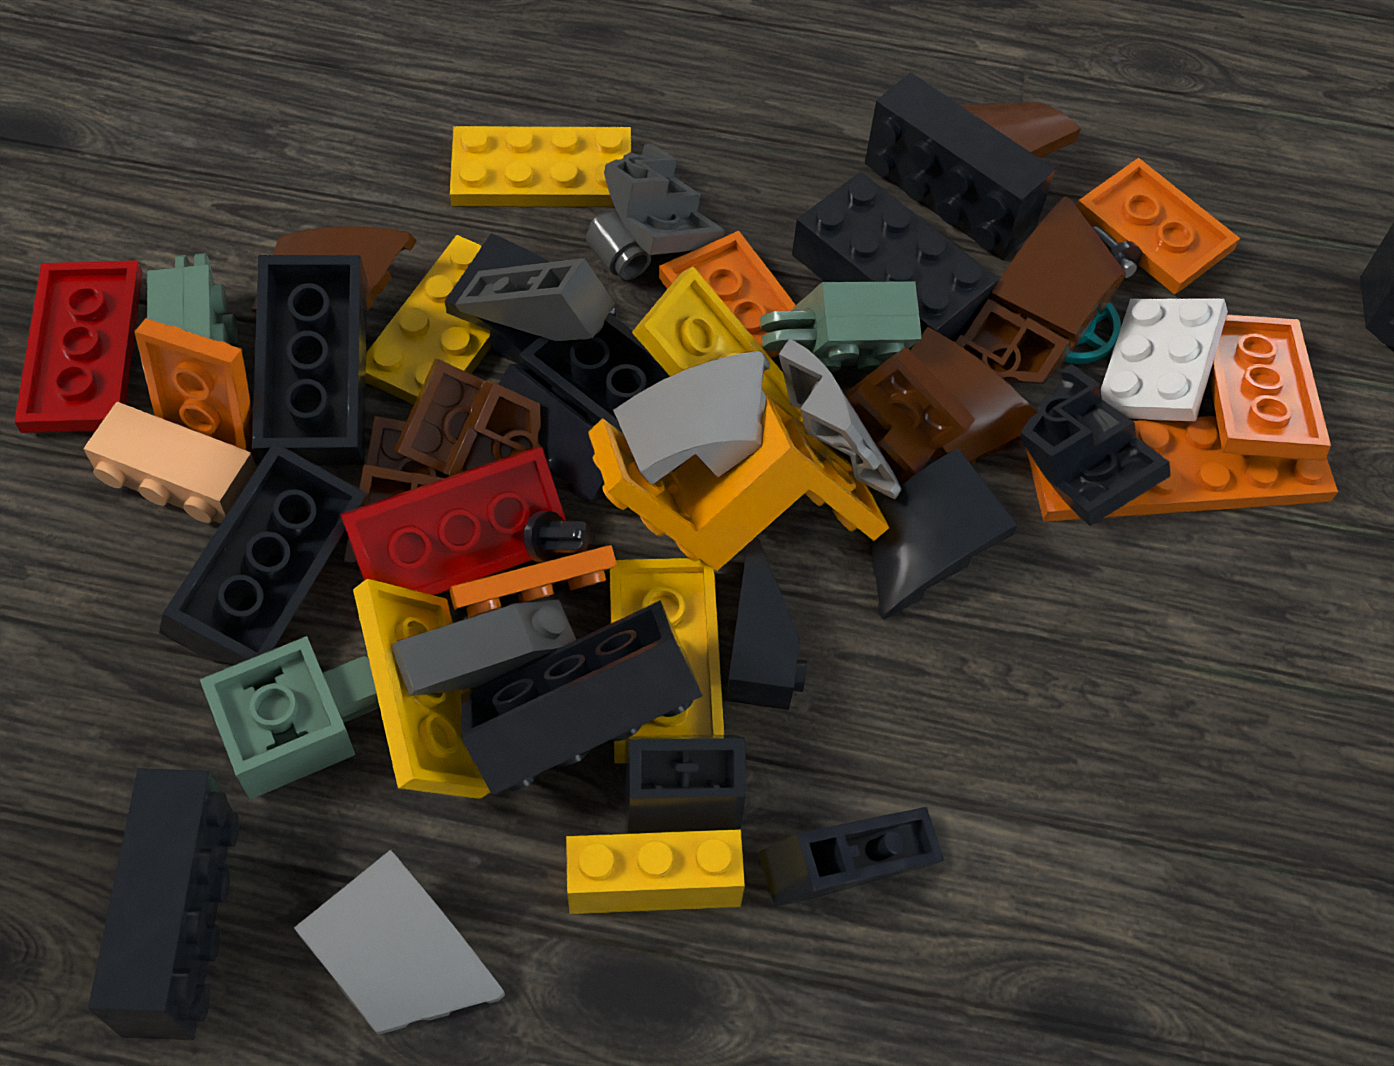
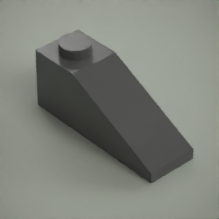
M585 258L478 271L455 303V306L460 312L554 341L593 338L602 329L604 320L615 302Z
M558 599L512 604L397 641L391 648L409 696L476 688L576 639Z

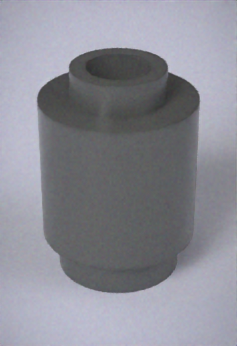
M617 211L601 213L591 221L586 234V242L613 275L620 276L624 280H631L647 269L651 262V255L637 244L635 238L622 223Z

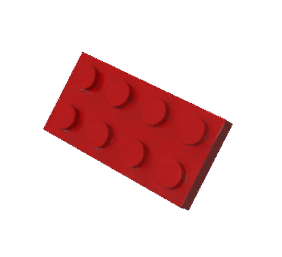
M138 261L41 263L14 421L20 433L96 431L116 402L126 405L135 337L134 331L136 329L143 274Z
M539 446L340 514L364 581L371 579L430 595L449 590L451 586L471 582L533 560L525 549L524 529L528 519L534 513L552 511L559 514L566 521L543 449Z

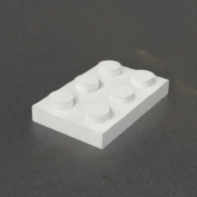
M1130 299L1101 387L1102 399L1129 419L1196 421L1228 312L1225 299Z

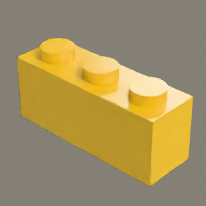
M741 830L566 836L569 914L741 907L745 887Z

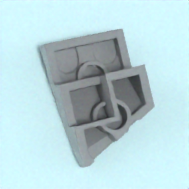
M789 339L779 353L790 404L801 410L806 434L850 455L854 479L896 499L901 491V487L893 471L831 372L808 349Z
M761 351L741 353L689 368L656 383L613 410L640 472L651 484L657 482L694 454H697L717 477H720L761 447L763 434L761 417L766 405V395L761 389L763 371L768 370L770 366L766 356Z
M391 850L294 927L301 939L332 975L341 991L377 1035L405 1028L409 1023L422 1019L430 1021L448 1016L451 1011L487 1002L491 1004L498 1002L505 996L504 990L465 939Z

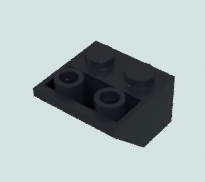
M738 735L631 736L625 739V834L741 830L746 798L745 738Z

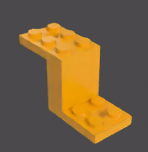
M764 392L766 395L765 411L761 417V425L763 426L761 447L720 477H717L699 456L694 454L677 470L669 472L657 482L651 484L640 472L622 432L603 418L588 432L595 452L593 461L601 471L605 483L602 489L607 498L619 509L625 510L629 507L640 515L647 528L657 536H662L665 533L676 541L679 549L690 560L696 562L701 559L716 571L724 566L804 493L818 506H822L825 502L830 505L837 519L851 532L858 528L875 541L889 529L867 485L854 479L852 464L828 444L806 434L804 424L766 392Z

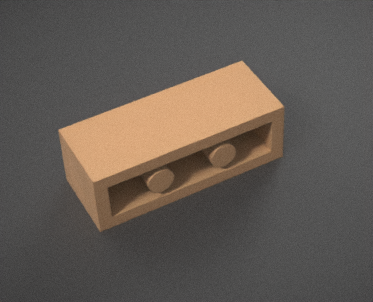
M119 402L115 403L83 448L94 468V475L103 483L113 488H121L123 485L139 491L144 498L157 505L164 506L166 503H170L184 509L191 517L204 523H210L212 520L222 523L257 469L252 453Z

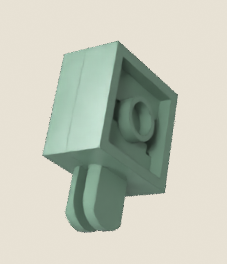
M206 253L195 254L194 266L190 265L186 255L175 256V268L147 271V319L169 326H176L212 340L223 341L228 344L238 342L235 317L233 314H227L228 304L224 285L215 284L210 261Z
M822 282L791 311H774L760 317V329L768 332L762 336V348L765 351H781L788 340L792 339L819 358L831 373L841 370V366H857L858 372H873L904 347L909 349L922 340L915 282Z
M307 636L199 679L235 775L249 800L356 755L344 723L380 708L367 656L354 659L322 672Z

